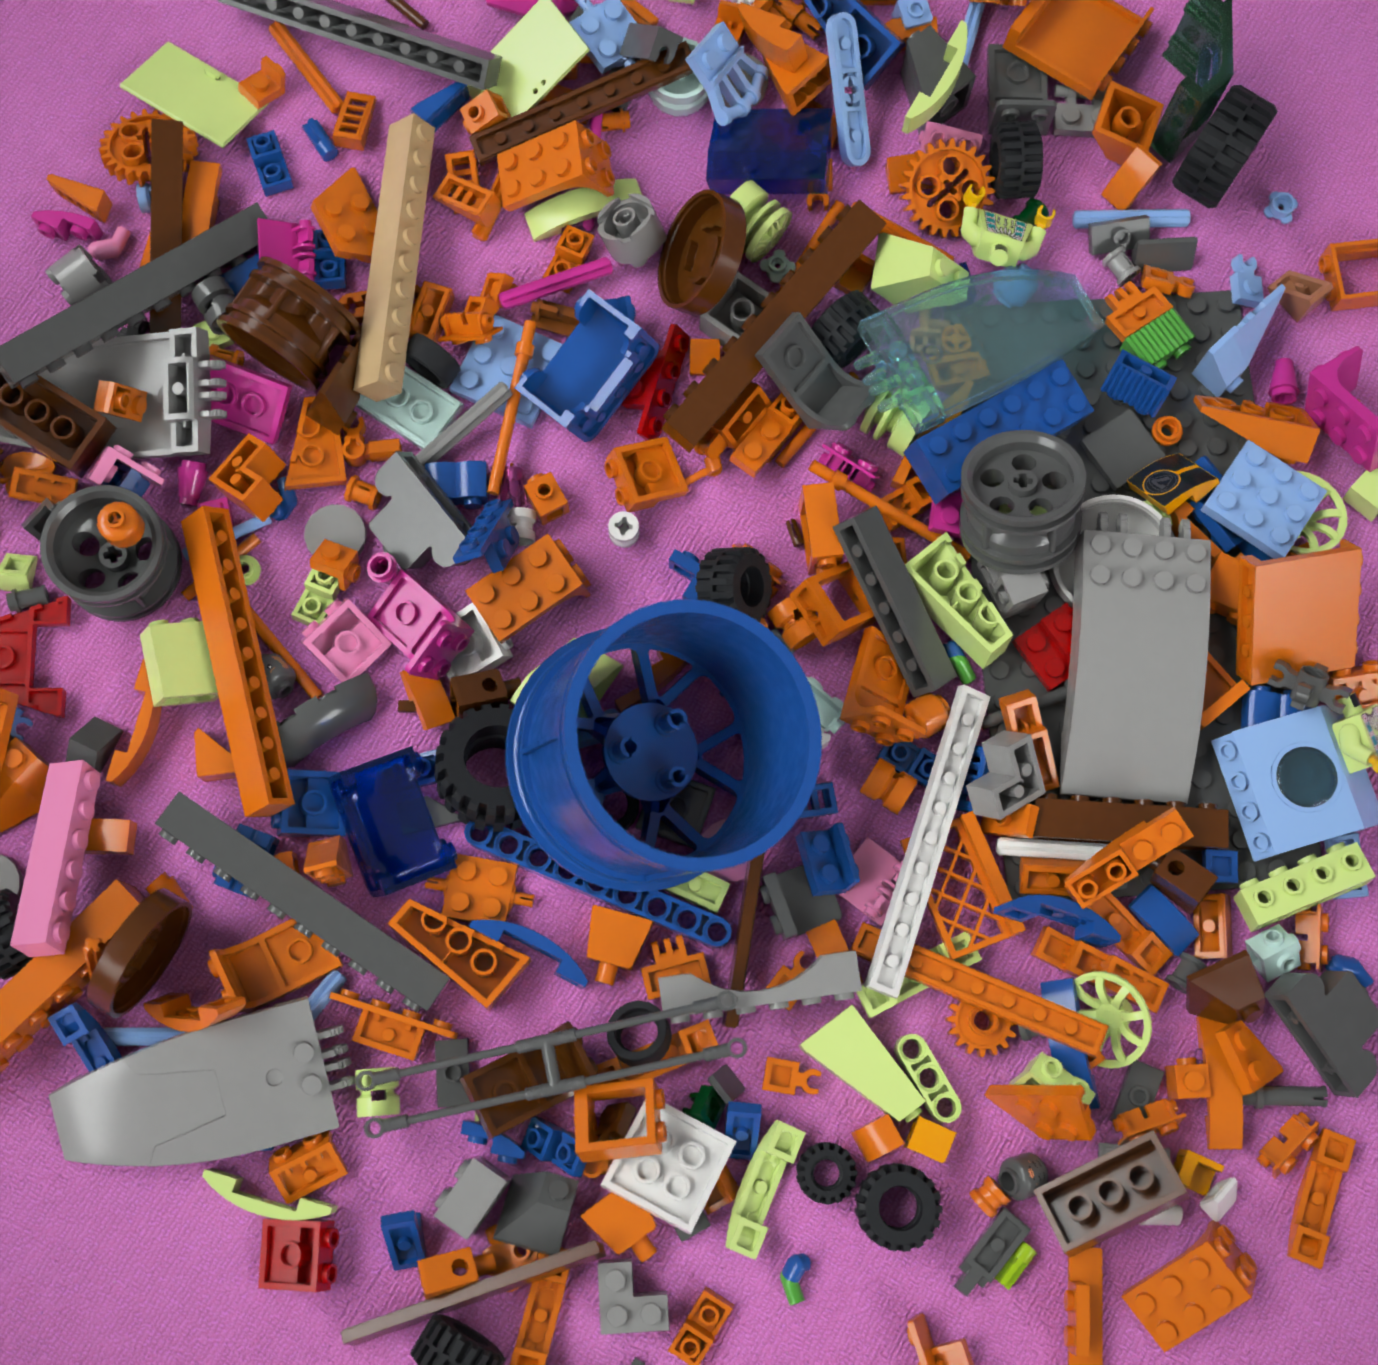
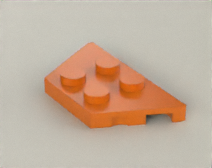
M352 167L316 197L310 208L335 257L349 260L358 259L361 262L371 264L378 211L356 168Z
M990 1085L984 1094L987 1099L1044 1140L1091 1141L1097 1131L1094 1120L1090 1117L1091 1110L1089 1105L1082 1102L1085 1090L1081 1085Z

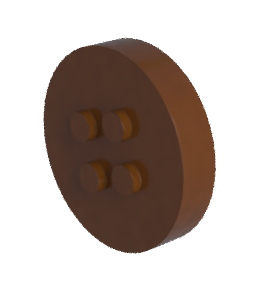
M706 189L692 196L678 212L667 233V239L663 244L658 266V289L662 301L668 307L692 316H699L710 311L729 289L739 268L746 240V217L741 204L736 199L717 191Z
M165 888L155 891L143 900L123 922L101 955L87 989L89 1004L112 1018H119L132 1010L153 988L175 956L189 927L192 905Z

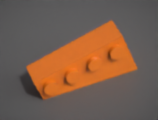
M410 898L387 923L395 932L488 1011L494 1007L532 962L529 956L517 952L494 939L492 940Z

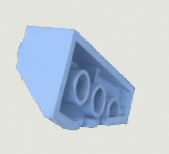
M1283 284L1270 293L1253 310V313L1250 311L1237 326H1233L1207 351L1192 372V375L1216 397H1220L1226 390L1231 394L1244 381L1240 376L1248 367L1286 289Z

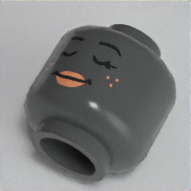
M1031 1152L1009 1157L1000 1166L998 1174L999 1185L1004 1193L1016 1201L1035 1197L1036 1195L1033 1190L1048 1183L1047 1167L1037 1155Z

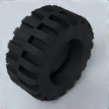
M1233 85L1207 122L1172 180L1174 187L1207 208H1216L1278 111L1275 105L1242 85Z
M500 703L499 708H492L491 704L481 705L479 711H475L474 708L464 711L462 720L459 717H455L449 723V730L443 731L436 750L435 782H437V792L440 799H445V807L450 813L458 812L459 821L464 824L472 821L475 823V829L483 831L485 826H493V832H503L504 826L510 825L512 830L522 827V820L514 805L509 786L491 787L482 784L466 768L467 761L479 751L489 748L505 750L509 720L513 711L509 709V704Z

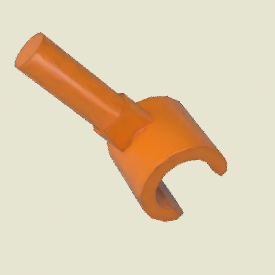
M705 457V468L685 478L687 486L703 477L720 475L723 469L720 457L716 459Z

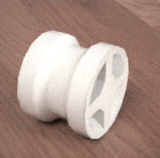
M621 511L610 518L608 527L611 541L621 548L634 545L639 538V522L636 516L630 512Z

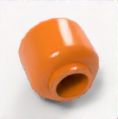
M125 502L107 504L100 510L97 517L99 533L111 545L118 548H128L135 545L144 534L145 523L142 516L130 504Z
M929 692L906 704L904 715L905 718L927 730L926 736L922 739H928L945 729L951 709L941 695H934Z

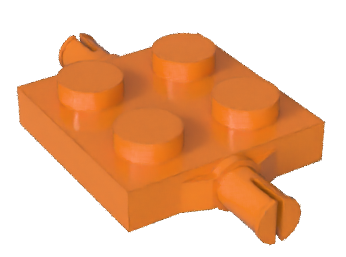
M454 853L451 871L446 879L427 875V882H425V889L443 891L442 915L451 920L471 923L472 920L507 922L508 914L514 904L532 908L535 894L516 892L517 865Z

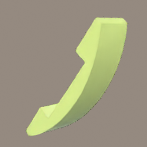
M960 21L947 43L943 60L950 64L931 97L921 92L918 93L905 116L902 132L908 134L925 124L940 110L952 93L966 52V22Z
M616 179L613 185L614 195L606 197L597 190L580 187L537 205L524 213L533 241L536 242L561 234V228L566 227L567 224L572 225L598 217L603 207L613 199L619 197L622 201L630 198L628 194L642 195L637 180Z
M963 932L951 938L955 950L958 951L966 948L971 937L968 933ZM944 943L930 949L935 953L950 958ZM975 951L954 961L969 967L982 960L979 952ZM904 977L898 998H891L864 987V984L861 985L862 991H857L856 994L868 1017L872 1018L923 991L928 986Z
M775 1120L766 1132L751 1158L738 1189L728 1225L726 1248L754 1260L757 1259L768 1231V1227L763 1226L764 1220L787 1162L794 1164L806 1132L779 1120Z
M213 1168L204 1169L202 1175L206 1182L226 1200L244 1210L269 1218L307 1220L335 1213L338 1205L305 1196L300 1198L296 1208L239 1191L244 1177Z

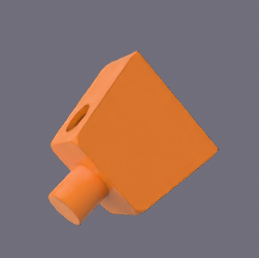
M597 905L592 906L587 959L599 962L595 977L596 982L613 986L618 968L632 971L652 928V920Z
M612 1192L580 1215L617 1255L631 1247L640 1262L643 1263L657 1252V1249L647 1236L649 1232L657 1227L653 1215Z
M471 1247L417 1261L425 1300L478 1282L480 1276L497 1272L492 1251L473 1257ZM457 1268H464L467 1273L458 1276L453 1271Z

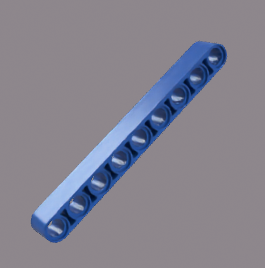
M469 821L465 826L464 834L469 844L488 855L515 864L524 870L634 916L652 920L653 924L677 934H682V936L708 947L722 948L727 945L731 938V926L722 917L659 891L636 892V899L632 903H622L618 898L620 891L607 888L601 891H593L589 887V882L577 876L570 879L561 877V866L549 856L544 865L539 867L532 865L530 861L532 854L543 850L530 837L504 827L503 832H493V826H485L489 831L488 837L484 841L477 842L472 838L475 823ZM507 839L518 841V848L512 854H505L501 850L503 842ZM653 900L663 901L666 905L665 913L661 916L651 915L648 911L650 902ZM684 912L692 913L696 918V924L690 929L682 928L677 921L680 914ZM715 924L721 925L726 931L725 938L718 942L711 940L707 933L709 927Z

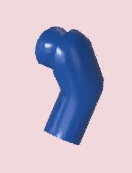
M281 477L277 480L280 496L284 499L270 515L271 518L277 521L287 519L298 503L295 490L284 489L286 477Z
M1337 954L1331 957L1332 960H1329L1328 965H1325L1326 970L1353 972L1359 983L1365 988L1374 982L1362 964L1354 957Z

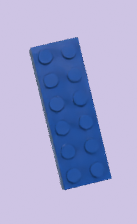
M1060 359L920 437L903 453L936 505L961 491L963 462L969 452L986 438L1013 430H1033L1057 436L1081 422L1095 410L1064 360Z

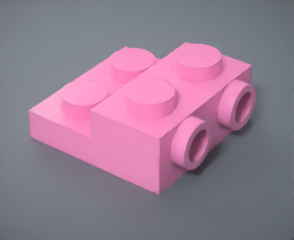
M338 598L334 600L324 610L327 616L319 624L314 620L301 632L305 637L300 641L341 683L361 675L392 645L378 628L347 598L342 602Z

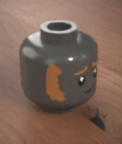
M276 653L262 654L271 700L287 697L293 691L296 681L294 669L282 656Z

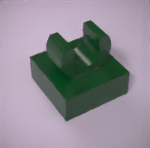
M701 1085L698 1093L693 1092L689 1095L693 1102L691 1109L683 1108L682 1112L715 1129L726 1104L713 1086Z

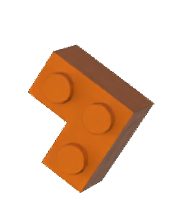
M248 433L208 480L230 501L264 523L284 500L270 486V483L277 478L286 464L266 443Z

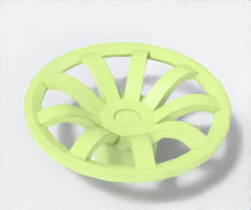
M1298 471L1327 490L1323 499L1329 495L1337 509H1325L1314 512L1298 538L1304 536L1308 540L1309 548L1293 545L1289 552L1300 555L1332 549L1343 538L1347 528L1348 517L1344 502L1338 492L1328 482L1309 472ZM1330 517L1339 518L1337 531L1328 525L1316 521ZM1312 531L1324 533L1331 540L1319 546L1317 538Z
M1106 971L1088 972L1075 978L1074 982L1078 998L1092 1007V1009H1080L1078 1013L1109 1026L1100 1051L1102 1052L1106 1040L1111 1036L1112 1050L1116 1059H1105L1097 1066L1109 1069L1121 1068L1139 1059L1146 1051L1152 1033V1020L1143 996L1126 979ZM1095 979V988L1099 999L1087 994L1082 989L1081 984ZM1105 980L1115 982L1122 986V988L1116 995L1110 997L1105 989ZM1129 993L1136 1000L1140 1008L1139 1011L1133 1012L1130 1002L1125 999ZM1143 1019V1036L1139 1037L1129 1029V1024L1132 1021ZM1121 1033L1129 1042L1138 1046L1127 1057L1121 1047Z

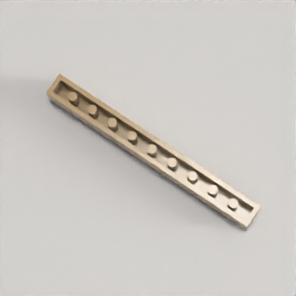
M414 113L389 125L353 390L375 402L402 393L435 134V127Z

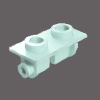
M807 677L817 703L821 727L826 732L831 731L835 734L842 724H845L844 721L840 720L844 703L836 697L832 698L823 691L822 685L815 678Z

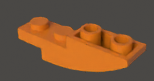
M782 392L768 407L766 415L730 456V462L753 478L766 463L769 464L802 423V419Z
M1172 807L1148 823L1142 821L1116 838L1064 880V883L1081 908L1084 909L1138 876V870L1191 839L1194 835L1176 808Z

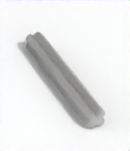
M499 382L415 455L425 468L426 463L437 462L512 396L509 387L505 383Z

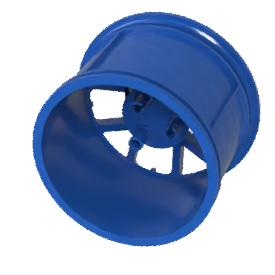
M695 599L669 600L642 607L627 614L606 629L594 631L576 638L556 650L541 663L522 688L509 720L505 748L506 774L514 805L524 826L541 849L558 865L571 874L603 888L625 892L657 891L688 882L704 872L730 868L750 861L766 852L790 831L803 813L815 788L822 754L821 722L811 685L803 669L784 643L768 628L743 612L726 605ZM621 649H630L642 703L631 706L621 713L604 714L588 677L601 655ZM649 650L671 654L690 663L692 666L662 696L657 694L648 655ZM705 676L719 689L721 697H725L733 711L734 721L728 727L697 745L692 728L687 722L686 713L682 709H671L667 706L697 678ZM580 701L587 718L578 717ZM577 730L588 732L603 745L602 753L605 766L593 779L587 780L581 763ZM735 734L741 735L743 744L744 765L741 781L734 779L702 758L703 753ZM694 773H697L737 798L727 820L711 838H705L700 835L669 806L675 795L688 785ZM622 791L628 796L641 801L645 814L640 841L617 824L602 807L606 795ZM660 819L695 851L685 856H679L655 849Z

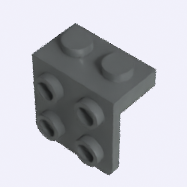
M803 865L777 875L773 872L762 877V885L759 887V892L764 904L770 903L774 916L770 917L772 927L776 935L781 934L783 941L802 935L835 919L837 922L842 918V912L835 894L812 896Z

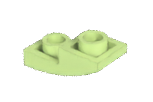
M312 569L304 582L305 590L291 614L293 620L307 626L314 620L319 624L327 616L324 610L337 599L340 591L338 578Z

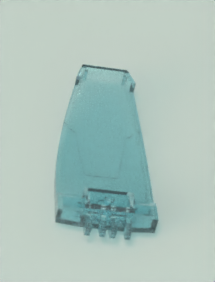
M1010 269L982 273L934 287L860 320L857 330L870 353L855 361L854 367L858 371L873 364L876 366L877 370L867 374L862 381L865 386L874 384L868 390L871 397L878 396L888 390L890 391L892 397L878 404L879 412L882 413L898 406L900 411L903 410L917 435L943 423L946 418L1018 384L1077 348L1082 349L1102 330L1105 324L1075 274L1037 269Z

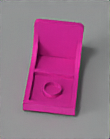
M1355 346L1350 350L1341 352L1336 358L1324 365H1318L1310 372L1305 411L1317 426L1330 436L1334 444L1340 445L1349 453L1355 463L1361 464L1367 471L1372 472L1378 468V417L1350 393L1357 387L1363 349Z
M404 569L398 572L366 616L387 639L410 659L405 667V671L409 675L439 680L448 673L451 668V662L459 652L468 646L469 638L475 631L410 572Z

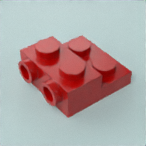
M1067 602L1012 641L1015 648L1048 692L1065 682L1069 676L1073 607L1071 608Z
M264 1218L258 1289L302 1292L331 1290V1284L336 1281L338 1272L336 1264L332 1263L333 1249L338 1246L340 1239L338 1229L334 1228L335 1220H281Z

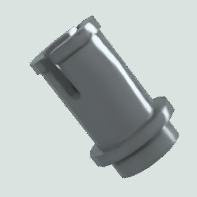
M45 585L21 591L12 589V593L6 594L7 604L11 612L17 611V613H20L22 609L38 604L50 603Z

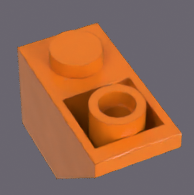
M99 380L93 410L110 416L142 422L143 414L147 408L146 398L148 392L116 382Z

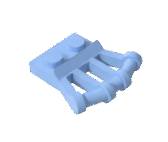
M724 21L716 24L685 59L706 90L715 119L720 126H726L733 119L748 115L751 111V105L757 104L761 99L760 91L763 82L767 80L770 72L767 67L756 64L744 54V45L739 46ZM741 69H743L746 73L753 77L751 84L749 83ZM727 74L736 86V88L738 89V91L740 92V94L742 95V98L739 96V94L731 84L730 80L726 76ZM722 95L730 105V108L725 106Z

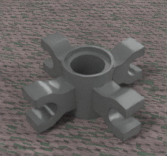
M1278 659L1275 662L1273 668L1282 671L1284 678L1272 675L1267 684L1274 687L1292 689L1290 693V698L1292 699L1291 707L1302 711L1305 706L1317 707L1321 701L1326 703L1332 711L1342 714L1346 705L1337 702L1335 696L1342 695L1348 698L1353 689L1346 686L1327 684L1330 678L1327 674L1328 667L1316 663L1314 667L1302 666L1298 672L1293 670L1285 661Z

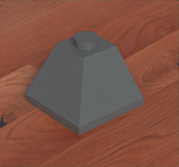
M548 1171L513 1175L493 1239L549 1256L559 1253L576 1198L579 1180Z

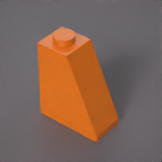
M806 44L805 48L808 58L795 73L777 66L762 54L765 67L770 71L769 76L789 113L793 116L832 82L829 56Z

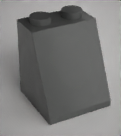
M931 25L923 31H915L906 42L907 45L900 74L910 107L919 92L931 97L950 64L943 60L947 43ZM964 62L949 98L928 121L944 124L967 107L976 75ZM926 123L917 128L918 134H920L921 130L925 131Z

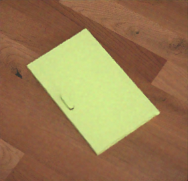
M539 0L490 51L502 56L497 86L488 88V90L502 97L511 117L534 108L590 51L589 47L552 0ZM467 85L472 99L484 91Z
M169 41L120 83V88L172 119L183 121L184 126L221 148H224L267 106L265 105L257 109L238 91L239 82Z

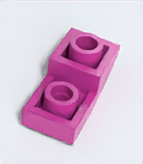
M43 210L35 211L30 216L37 225L38 232L49 239L57 237L67 241L70 234L80 240L86 241L88 238L96 242L104 234L94 219L72 212Z

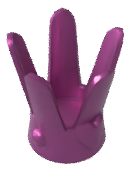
M513 463L505 467L497 499H501V501L506 500L510 487L515 507H522V488L525 501L529 503L522 482L524 480L522 468L513 466Z

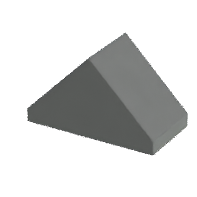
M93 717L69 738L65 762L84 760L101 773L124 731L97 717Z

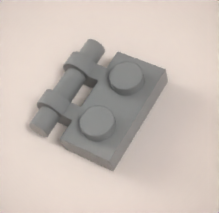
M1056 85L1054 97L1065 98V103H1057V109L1053 117V135L1094 137L1092 130L1106 91L1104 93L1099 91L1091 101V105L1076 104V98H1088L1068 86Z

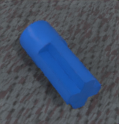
M313 118L308 119V122L302 126V129L325 162L333 160L339 153L319 121Z

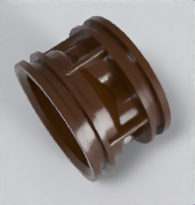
M265 256L261 257L257 263L258 269H253L250 272L247 282L232 303L226 306L225 311L228 315L221 314L216 320L217 325L235 344L265 367L291 383L308 391L315 392L320 386L318 379H325L328 375L325 367L329 362V354L336 344L348 346L351 342L350 335H355L360 326L355 317L337 299L314 281L276 259Z

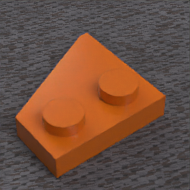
M1242 1020L1232 1022L1215 1033L1243 1096L1256 1092L1284 1071L1278 1061Z

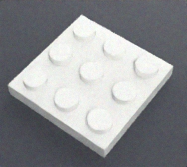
M646 1100L641 1106L625 1139L647 1136ZM665 1103V1109H660L661 1121H665L667 1130V1141L662 1142V1154L614 1159L600 1186L690 1235L737 1141Z

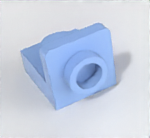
M897 0L891 15L892 19L901 18L906 30L929 24L933 20L927 0Z

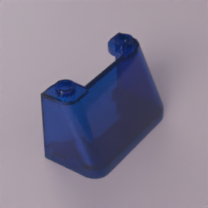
M412 746L341 771L328 778L331 794L363 880L370 895L374 898L389 895L457 868L455 862L457 860V852L451 842L447 843L443 838L439 839L417 778H420V770L424 769V764L420 754L417 751L414 752Z

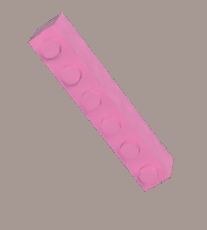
M84 760L49 764L10 946L28 957L65 954L67 940L70 936L73 909L76 906L79 880L82 876L85 850L89 841L88 835L91 820L94 816L97 790L100 787L101 773Z

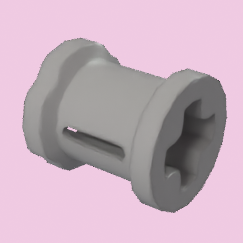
M1123 246L1116 248L1102 260V265L1108 267L1118 279L1117 284L1119 287L1134 279L1141 271V268L1138 265L1134 266L1125 254L1126 249Z

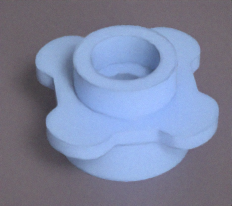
M1272 192L1269 196L1270 203L1264 209V215L1267 218L1274 217L1279 219L1283 224L1290 223L1293 219L1291 214L1298 206L1297 200L1287 192Z

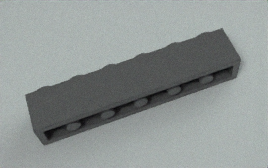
M877 505L833 526L832 528L913 697L936 691L957 677L955 669Z

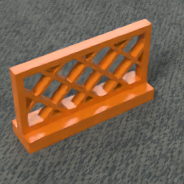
M973 811L952 820L950 829L955 828L960 841L956 850L946 845L944 846L943 851L954 856L948 870L938 866L937 872L945 875V879L940 891L934 888L931 889L927 902V907L952 960L1017 936L1026 930L1023 922L993 914L994 907L1012 901V897ZM910 837L900 841L904 853H906ZM962 846L966 854L960 852ZM958 857L970 862L973 870L969 879L952 872ZM975 875L979 884L973 881ZM949 878L966 884L961 900L944 893ZM970 887L983 891L986 900L982 909L965 902ZM931 894H934V895L937 896V899H936L935 902H934V899H933V897H932ZM941 898L959 905L953 921L940 915L938 906ZM988 905L992 913L986 911ZM963 907L980 914L974 930L957 923ZM984 916L996 921L1001 934L988 937L978 932ZM944 923L950 926L948 932ZM954 928L972 935L968 946L958 951L955 950L951 941ZM976 937L983 940L973 944Z

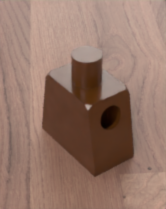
M499 669L450 678V705L455 717H459L462 720L464 711L470 708L479 711L481 705L491 704L492 708H499L500 703L508 704V699H511L521 685V680L517 677L503 681Z
M1176 848L1171 850L1167 856L1163 855L1146 865L1154 871L1150 883L1189 915L1193 913L1218 879L1215 874Z

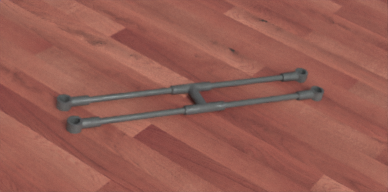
M723 991L718 996L693 1001L691 1005L575 1030V1028L517 1040L515 1044L399 1069L396 1067L377 1072L371 1070L362 1071L356 1076V1086L359 1090L370 1091L377 1085L399 1081L401 1077L514 1052L521 1054L541 1049L548 1083L526 1087L524 1091L408 1116L404 1114L386 1119L374 1117L365 1123L364 1132L369 1138H379L386 1132L408 1128L410 1124L523 1099L530 1101L585 1089L587 1085L704 1059L707 1062L730 1056L733 1058L743 1057L747 1052L746 1042L741 1038H733L728 1043L703 1048L701 1052L588 1077L581 1075L561 1080L554 1047L577 1041V1038L695 1012L697 1015L719 1009L730 1011L736 1007V995L731 991ZM725 994H729L733 998V1004L727 1008L721 1004V997ZM739 1041L743 1044L744 1049L741 1054H734L731 1051V1044L733 1042ZM366 1074L372 1079L369 1087H365L362 1084V1078ZM374 1121L380 1125L378 1134L372 1133L370 1129Z

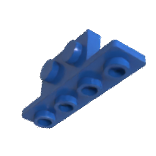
M1202 456L1194 462L1218 478L1219 481L1223 477L1207 456ZM1215 488L1197 503L1194 501L1189 502L1194 508L1192 511L1193 517L1207 528L1211 533L1212 541L1226 553L1239 547L1245 556L1253 555L1261 561L1273 559L1200 511Z
M494 499L483 506L484 509L476 517L475 523L467 531L468 534L459 544V548L452 557L455 564L484 555L492 573L506 568L519 545L518 531L515 526H511L507 517L514 505L512 499L504 501Z

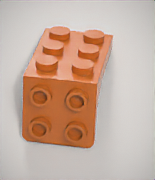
M574 120L497 154L503 208L511 212L569 188H590L599 191L606 197L613 196L615 177L611 170L610 158L612 152L609 144L577 120Z
M546 534L511 558L504 570L496 573L491 572L466 589L465 592L495 637L502 644L562 602L578 595H583L585 598L591 596L587 590L591 583L577 563L573 566L570 565L574 559L559 538L553 541L550 535Z
M873 626L864 628L840 720L851 725L850 728L852 730L874 737L876 743L884 746H892L893 743L903 741L913 742L914 739L924 738L927 730L903 717L909 687L883 632Z
M290 919L238 945L225 949L214 948L210 950L209 955L211 959L207 963L213 976L216 979L220 977L225 988L221 991L222 997H245L246 1005L240 1012L250 1013L327 975L332 970L343 967L344 964L340 956L336 957L321 947L324 940L316 934L308 938L295 929L294 926L297 921Z
M1210 1221L1206 1231L1192 1246L1122 1293L1121 1297L1164 1353L1252 1298L1257 1277V1265L1247 1252L1242 1253L1234 1243L1235 1237L1224 1224L1220 1225L1219 1222Z

